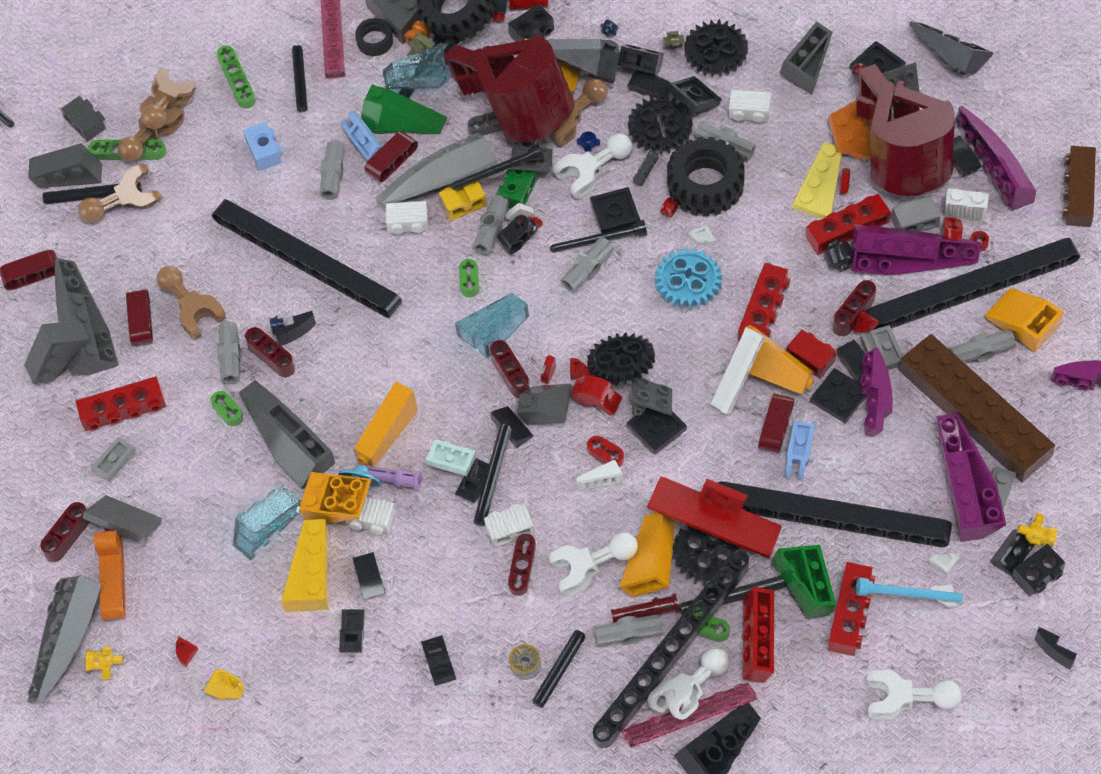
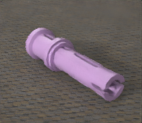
M358 464L359 466L367 467L369 469L368 473L375 476L380 482L392 483L398 488L402 486L412 487L417 491L421 487L422 472H406L401 468L395 471Z

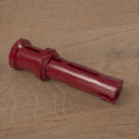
M676 593L661 599L655 597L652 599V602L611 609L613 623L626 616L640 618L654 614L661 616L664 613L674 611L680 613Z

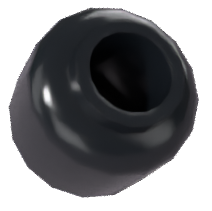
M838 239L826 246L825 257L831 269H839L842 272L851 267L853 251L848 242Z

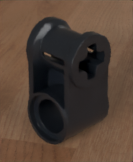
M518 215L506 228L500 231L497 239L510 254H514L536 233L537 224L525 215Z

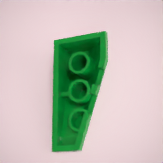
M371 85L364 99L361 113L362 120L371 132L375 134H384V132L397 133L399 131L414 132L415 134H440L447 120V116L390 89Z

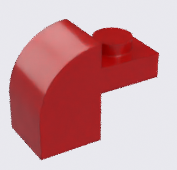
M596 376L577 378L570 395L572 399L582 406L596 405L610 416L616 413L622 399L620 394L610 388V382Z

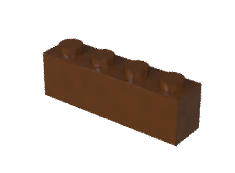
M1071 146L1070 152L1065 154L1064 165L1068 166V170H1065L1064 183H1067V187H1064L1063 200H1067V205L1063 206V217H1066V225L1091 227L1094 217L1096 147Z

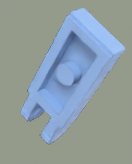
M350 110L348 116L354 124L352 125L351 122L345 119L341 122V125L347 132L348 137L368 161L383 146L359 114L354 110Z
M794 420L786 457L785 477H790L793 462L800 464L798 479L803 480L805 467L808 465L815 424Z

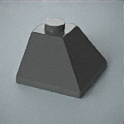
M571 383L530 387L520 394L516 413L527 425L565 423L572 389Z

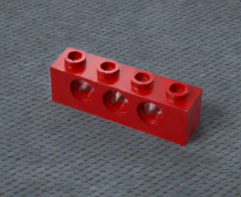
M879 193L874 196H868L861 202L850 204L839 212L830 213L819 221L811 222L806 226V238L816 254L820 255L825 253L826 246L835 240L851 241L854 225L881 227L890 223L891 211Z
M764 262L738 329V341L742 337L744 328L749 325L754 326L768 338L770 337L771 329L769 327L771 323L775 324L778 315L776 309L782 306L784 300L783 291L784 289L788 290L791 278H788V269Z
M157 376L75 401L80 421L85 431L97 430L108 424H117L122 420L137 418L141 414L156 412L161 408L167 407Z
M846 562L828 651L855 656L856 649H861L863 636L859 635L860 628L865 629L867 616L863 615L864 609H869L872 596L868 594L867 596H857L856 591L852 590V588L856 587L858 578H868L874 584L876 576L872 575L873 567ZM848 607H855V608H857L858 610L855 611V612H852V611H849L847 608H848ZM851 627L853 631L846 632L843 628Z
M753 587L743 597V679L764 683L774 673V590Z

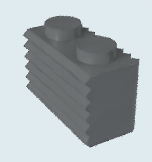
M80 95L60 109L63 118L86 141H89L106 128L103 122L105 118L100 111L95 112L88 99L83 100Z

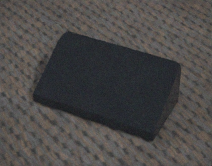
M508 406L490 413L491 420L498 428L501 424L511 426L512 430L509 440L516 448L534 437Z
M1014 529L990 560V563L1012 576L1014 568L1024 561L1035 544H1031L1024 534L1018 533L1017 529Z

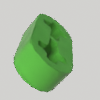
M465 259L459 265L461 293L465 297H474L479 292L478 266L474 260ZM467 267H471V274L467 275ZM468 282L472 283V287L470 290L467 289Z
M217 391L211 396L213 409L228 426H237L242 422L243 414L241 409L226 392ZM217 400H224L225 406H223L220 402L218 403ZM231 411L232 414H236L237 417H230L228 412Z
M694 613L696 617L704 615L703 613ZM712 617L698 636L716 642H723L729 637L730 626L725 620ZM719 627H723L724 632L716 634V630H718Z

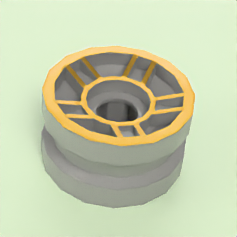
M522 644L511 651L509 662L514 676L522 680L532 679L537 676L541 669L540 654L535 647ZM521 661H529V663L527 665H523Z

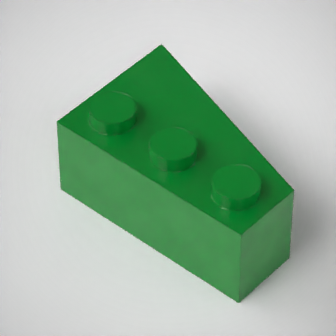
M809 545L778 548L771 561L807 618L829 616L836 606V601L821 546Z

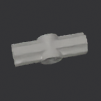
M700 121L695 131V137H703V139L714 137L715 140L719 141L721 139L726 141V145L731 144L734 146L735 151H738L742 159L747 161L752 158L756 149V144L738 137L737 133L728 127L721 129L706 121Z
M339 140L327 142L325 159L321 161L319 193L325 199L337 197L339 181L343 178L345 146Z
M495 195L492 198L487 212L480 217L481 227L473 244L474 250L480 254H488L491 251L496 237L503 230L501 224L510 202L501 195Z
M599 238L587 252L583 251L577 256L574 266L561 278V283L570 292H575L588 277L592 278L598 273L603 261L614 251V246L606 238Z
M225 321L219 325V344L217 345L220 377L222 382L227 384H235L240 380L239 361H241V351L238 342V328L236 323L231 321Z
M1007 329L988 336L985 333L978 334L972 337L969 342L950 347L949 350L964 363L976 359L983 362L991 359L996 353L1015 348L1016 343L1012 331Z
M660 615L638 619L634 616H626L620 618L615 623L594 626L597 646L615 643L632 645L643 638L663 635V626Z

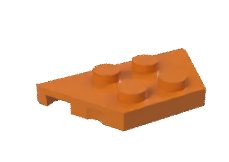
M856 101L831 113L828 120L837 152L851 155L859 160L862 157L871 160L870 128L872 125L870 119L866 120V118L856 116Z

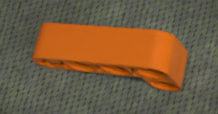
M117 530L94 533L95 550L99 556V584L102 585L100 589L102 620L126 618L123 542Z

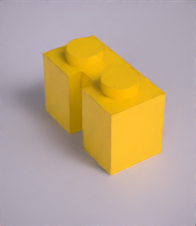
M478 181L457 190L447 187L439 192L440 203L450 222L487 206L486 195Z

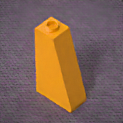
M751 325L747 326V328H750V329H752V330H754V331H756V332H758V333L764 335L762 332H760V331H759L758 329H756L754 326H751ZM766 337L749 374L800 394L810 390L814 383V378H812L813 371L770 338Z
M397 381L393 384L354 447L356 460L360 464L375 467L417 413L418 409L413 390Z
M657 512L644 517L636 539L638 544L637 552L628 560L620 582V588L633 598L669 588L675 521L672 518Z

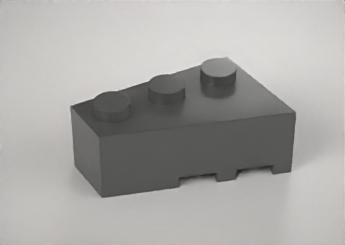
M366 0L367 8L377 18L389 23L392 33L399 38L402 44L406 42L404 34L411 30L415 21H423L418 13L416 0Z
M816 21L783 61L780 74L812 95L833 32Z
M80 143L29 158L28 178L38 188L99 184L102 182V163Z
M80 320L41 325L24 364L33 384L52 382L89 340Z

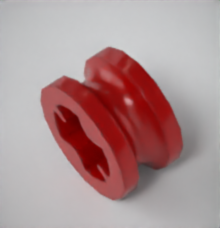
M668 197L664 201L660 213L663 215L667 214V217L671 218L676 213L679 202H673L672 198Z
M983 231L974 232L970 240L977 241V239H982L980 252L985 251L989 244L988 234Z

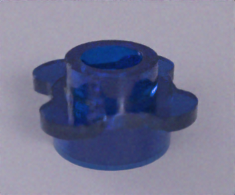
M591 131L582 133L580 138L577 139V145H581L585 152H591L592 148L599 146L601 143L600 139L596 138V135Z

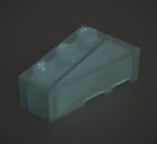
M442 43L430 49L422 50L417 54L396 60L382 70L386 89L440 88L449 81Z
M510 293L455 322L457 336L489 358L491 356V344L497 340L506 341L529 317L528 304L514 293Z
M283 485L276 490L270 491L261 501H256L251 508L237 515L235 518L233 546L251 561L255 557L254 552L262 544L266 546L270 542L268 538L276 530L281 532L299 514L301 500Z

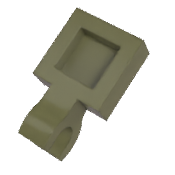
M678 30L670 31L667 33V37H662L663 45L679 46L680 43H684V35H679Z
M418 32L409 42L411 50L406 56L414 60L418 53L426 55L435 43L421 32Z

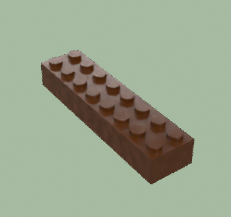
M933 334L928 335L901 357L899 371L947 415L958 413L970 436L1007 470L1015 472V477L1021 483L1052 458L1055 444Z

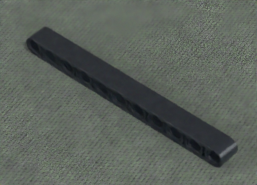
M224 199L211 214L212 218L221 226L386 318H390L402 303V299L395 292L227 199Z
M1063 238L872 306L865 312L879 321L873 330L888 325L892 329L1071 265L1078 261L1081 256L1072 239Z
M717 482L746 494L747 497L742 509L758 516L935 547H947L950 543L952 523L945 519L731 482Z
M735 550L729 555L593 728V739L598 747L607 748L613 744L646 702L649 694L661 683L749 570V556L745 551ZM736 560H742L745 562V564L742 566H736L734 562ZM722 577H729L732 580L728 583H723L720 579ZM714 593L718 595V598L710 600L707 596ZM701 610L705 614L702 617H696L694 612ZM684 627L692 630L689 634H682L680 632ZM671 644L676 645L678 647V649L673 652L668 651L666 648ZM655 662H662L664 666L656 669L653 667V664ZM642 679H648L651 682L648 686H641L639 684ZM630 696L637 699L633 704L625 702L626 698ZM614 714H621L623 716L620 721H613L611 718ZM602 731L609 733L606 739H600L597 736Z

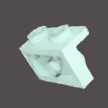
M435 440L426 458V465L467 476L471 465H473L476 459L475 451L468 447H459L447 441Z

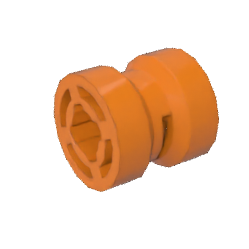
M415 21L411 26V30L404 34V39L409 44L418 32L428 37L430 29L423 22Z

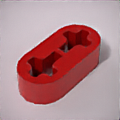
M945 217L942 223L943 236L950 240H961L963 234L962 221L954 217Z
M601 436L589 438L587 450L592 457L606 464L612 461L611 455L615 456L618 454V459L614 458L613 460L616 461L619 467L623 464L624 452L620 447ZM593 444H600L601 449L598 447L596 449H593Z

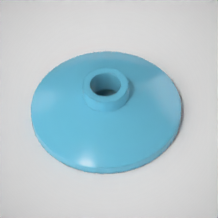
M357 465L355 469H345L338 473V475L369 478L371 479L369 487H379L381 483L375 476L368 473L369 469L364 466Z

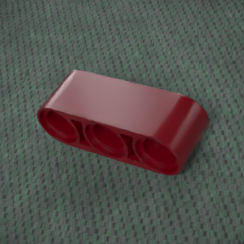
M404 131L397 132L367 161L364 168L365 172L379 182H384L416 151L418 141Z
M44 250L2 265L0 267V277L6 290H15L55 276V260L57 259L55 251Z
M861 281L837 310L833 322L834 333L839 336L850 334L854 329L860 311L865 312L872 306L876 295V285L872 281Z
M148 290L126 292L131 345L152 343L153 332Z
M252 327L245 332L248 349L281 377L286 378L293 375L295 365L292 355L258 327Z
M503 340L494 341L490 346L491 360L512 395L519 398L522 392L530 388L529 378L509 345Z
M773 393L760 435L758 449L780 453L792 413L794 398Z
M71 503L42 539L40 547L48 561H60L88 526L90 521L83 519V512L87 510L83 503ZM82 513L81 516L75 517L77 514ZM56 547L54 550L49 551L50 548Z

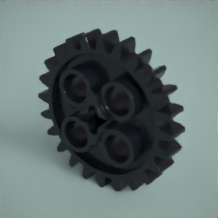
M719 19L717 24H714L713 20H710L708 25L703 21L702 27L696 25V31L690 30V35L686 36L684 55L687 57V62H691V67L697 66V72L703 69L704 75L711 72L713 77L715 72L722 76V72L725 71L729 75L730 69L737 71V65L742 66V61L746 60V54H748L746 35L741 34V28L735 30L736 24L728 26V21L721 24Z
M658 95L657 100H654L650 96L649 102L642 99L643 105L637 103L636 109H631V115L628 116L629 136H632L633 142L637 141L638 147L644 145V151L652 148V151L655 152L656 149H659L660 154H662L663 149H666L670 153L671 147L676 149L678 143L685 145V139L689 140V134L692 133L693 126L691 113H688L687 107H683L682 102L676 104V98L669 101L668 96L665 99H661V96ZM655 111L658 112L659 121H657V115H656ZM661 127H663V133L665 135V138L661 133Z
M627 332L623 336L616 333L615 338L608 336L607 341L601 339V344H594L595 349H590V355H587L590 375L602 378L610 383L615 382V386L619 382H623L626 385L628 380L634 383V378L636 377L642 379V373L649 374L648 369H653L652 363L656 362L655 351L648 338L643 339L642 335L636 338L635 333L628 336Z
M685 524V530L680 528L679 535L675 537L674 541L676 543L673 544V550H675L673 558L677 559L675 566H682L680 573H688L687 580L693 576L695 577V584L700 579L703 586H705L707 581H710L725 562L718 555H725L728 558L733 551L743 550V548L718 538V541H713L709 538V536L713 535ZM690 543H695V544H697L699 547H698V548H692V547H690L689 544H690ZM736 560L734 564L736 566H741L742 561ZM699 562H704V563H706L708 566H707V567H701V566H699L698 563H699Z

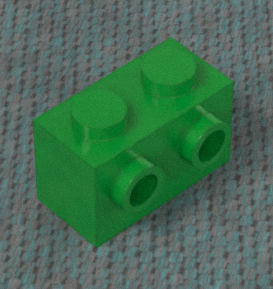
M507 169L504 177L505 181L503 185L499 186L497 195H501L509 200L508 208L510 209L518 203L526 205L537 182L536 171Z

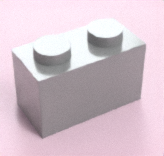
M932 196L918 198L910 203L898 204L892 209L891 219L897 229L923 232L939 227L940 214Z

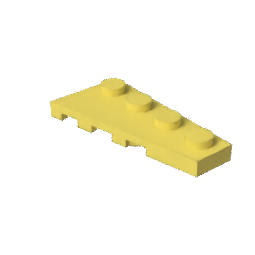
M823 142L793 202V209L821 219L832 213L842 153L837 152L835 145Z

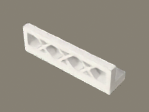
M746 327L710 405L720 409L725 414L731 413L767 336Z

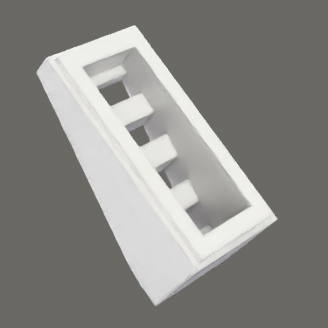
M612 460L577 477V488L579 491L623 482L622 471L616 461Z

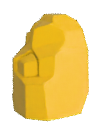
M215 669L204 688V692L220 700H236L241 698L244 692V685L236 676L227 671Z

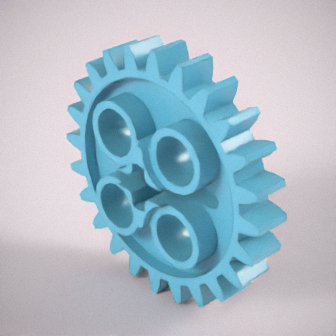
M688 247L685 248V252L678 248L676 255L670 252V258L664 256L663 263L659 262L658 269L655 270L656 290L660 291V297L665 296L666 303L672 300L673 307L679 303L681 309L688 305L689 310H691L694 304L697 308H700L701 302L708 305V299L714 300V294H719V288L722 286L721 267L717 266V260H712L711 254L705 257L704 250L697 253L696 248L692 252H689Z

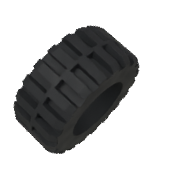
M416 0L418 4V13L430 31L440 39H448V41L455 42L456 39H459V41L466 40L468 36L472 38L476 36L475 33L477 31L481 32L485 28V23L488 24L491 20L490 14L494 13L493 5L495 0H468L461 10L450 14L441 13L445 0Z
M697 137V140L693 141L690 139L685 142V145L681 144L676 148V152L674 151L671 154L670 161L667 164V187L673 202H679L682 210L686 212L690 210L691 214L698 215V213L703 214V216H709L711 213L717 215L721 214L722 210H729L731 204L735 205L743 193L745 166L744 161L741 160L742 156L738 151H735L734 146L731 144L726 145V141L721 139L718 141L714 137H708V139ZM702 168L714 169L724 176L720 181L709 185L698 184L688 178L693 171Z

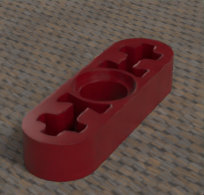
M530 534L520 535L515 544L508 585L510 592L516 596L525 594L529 588L536 551L535 538ZM525 541L529 542V545L527 546L526 550L527 554L523 553V544H525ZM520 560H525L528 562V566L525 569H519L516 567V563ZM518 575H520L522 585L519 588H515V584L518 582Z

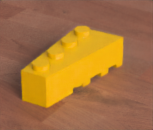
M326 519L303 521L281 600L285 612L329 610V529Z

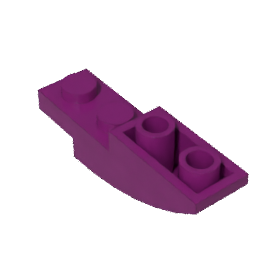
M874 348L864 355L862 359V365L864 366L863 375L860 380L862 385L861 394L868 395L866 407H868L867 416L864 421V426L866 427L865 435L871 437L883 431L884 418L890 415L893 409L891 381L885 361L878 348Z
M1078 361L1054 367L1051 382L1062 386L1077 387L1080 390L1093 391L1095 384L1101 385V361Z

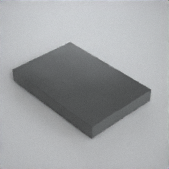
M107 495L83 512V519L112 531L117 530L119 534L138 542L161 525L162 520L161 517Z

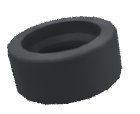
M369 18L361 22L355 31L357 46L366 55L380 56L392 47V29L389 23L383 19ZM371 31H381L386 34L385 38L378 43H368L363 40V37Z

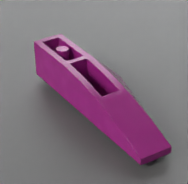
M959 106L956 116L957 124L965 131L967 141L971 142L974 146L975 154L978 158H981L986 173H990L993 178L995 188L999 189L1002 193L1004 203L1009 205L1012 211L1034 203L1037 191L1007 145L976 115L964 106Z
M854 225L851 244L853 251L851 270L853 272L898 275L978 263L981 242L967 239L950 240L940 234Z
M959 414L936 416L960 540L964 542L983 539L1006 526L997 484Z

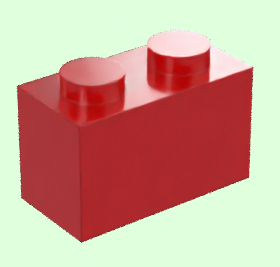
M802 329L788 344L786 349L788 353L811 369L813 375L819 379L824 376L836 359V351L830 344H824L814 334L807 333Z

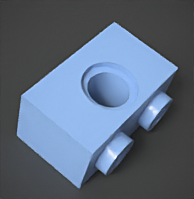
M266 122L243 130L246 142L259 171L281 163L280 155L283 154L279 143L275 144L276 136L272 128L268 129Z

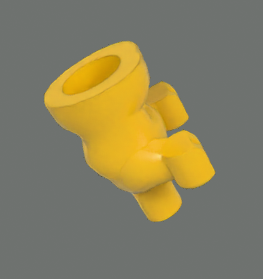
M1036 513L1034 521L1029 526L1018 525L1017 532L1024 534L1031 544L1045 546L1048 543L1051 548L1055 544L1057 529L1042 526L1045 515Z
M102 646L101 651L86 650L85 672L101 670L102 680H110V669L113 664H122V655H113L111 646Z

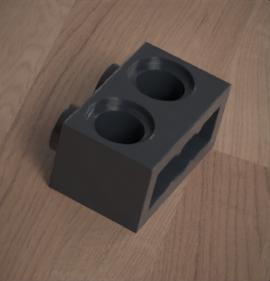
M538 4L508 23L509 35L515 42L533 39L536 35L548 36L554 30L553 17Z
M625 44L620 49L618 66L655 75L661 70L664 53Z
M1047 543L1014 568L1012 579L1030 597L1035 592L1037 594L1041 593L1051 580L1057 581L1064 574L1063 570L1066 562ZM1044 563H1049V564H1051L1053 567H1052V568H1048V567L1044 566ZM1027 576H1034L1037 580H1029Z

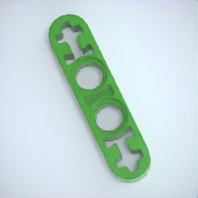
M221 46L217 50V57L240 107L251 108L256 101L254 92L235 51L231 46ZM224 54H227L230 60L227 61ZM230 67L238 68L237 71L233 73L228 72V69ZM238 81L244 82V85L241 87L234 86ZM242 93H246L248 100L243 98Z
M147 139L143 143V154L138 160L162 159L166 155V147L163 141ZM94 140L88 146V150L98 160H123L119 153L112 152L115 147H118L121 140Z

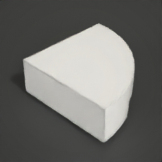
M518 203L508 210L505 216L507 220H514L518 215L530 217L534 214L533 208Z
M707 224L688 232L689 238L697 244H716V240Z
M953 553L937 554L931 557L928 563L947 576L959 562L960 557Z
M953 584L930 587V590L954 592ZM937 600L945 607L956 608L957 604L954 601Z

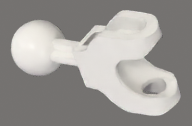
M622 133L612 135L607 141V148L594 157L589 151L582 155H566L554 165L553 174L559 179L577 176L578 179L572 184L571 193L576 199L585 197L594 190L596 179L602 174L601 165L612 158L623 159L630 154L632 142L627 135Z
M627 532L618 533L613 536L609 546L596 552H592L588 547L577 549L574 546L566 545L550 553L549 561L554 567L571 566L569 576L558 584L560 594L571 596L586 590L593 576L600 573L598 565L612 558L623 561L631 559L638 549L635 537Z
M720 648L706 650L701 657V667L691 676L681 673L674 679L660 683L648 696L649 707L657 712H664L670 708L673 717L681 720L686 719L698 708V700L704 694L700 685L709 676H721L728 670L730 661L727 653ZM660 696H664V698L657 705L658 698Z
M875 670L867 674V683L870 687L882 689L888 694L884 701L873 702L869 705L868 716L874 720H893L904 710H913V702H935L942 709H952L961 701L962 693L960 687L950 680L940 681L934 688H912V680H904L892 670Z

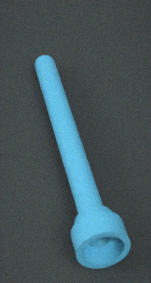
M858 578L856 584L857 596L881 593L961 602L963 600L961 593L873 584L868 578Z

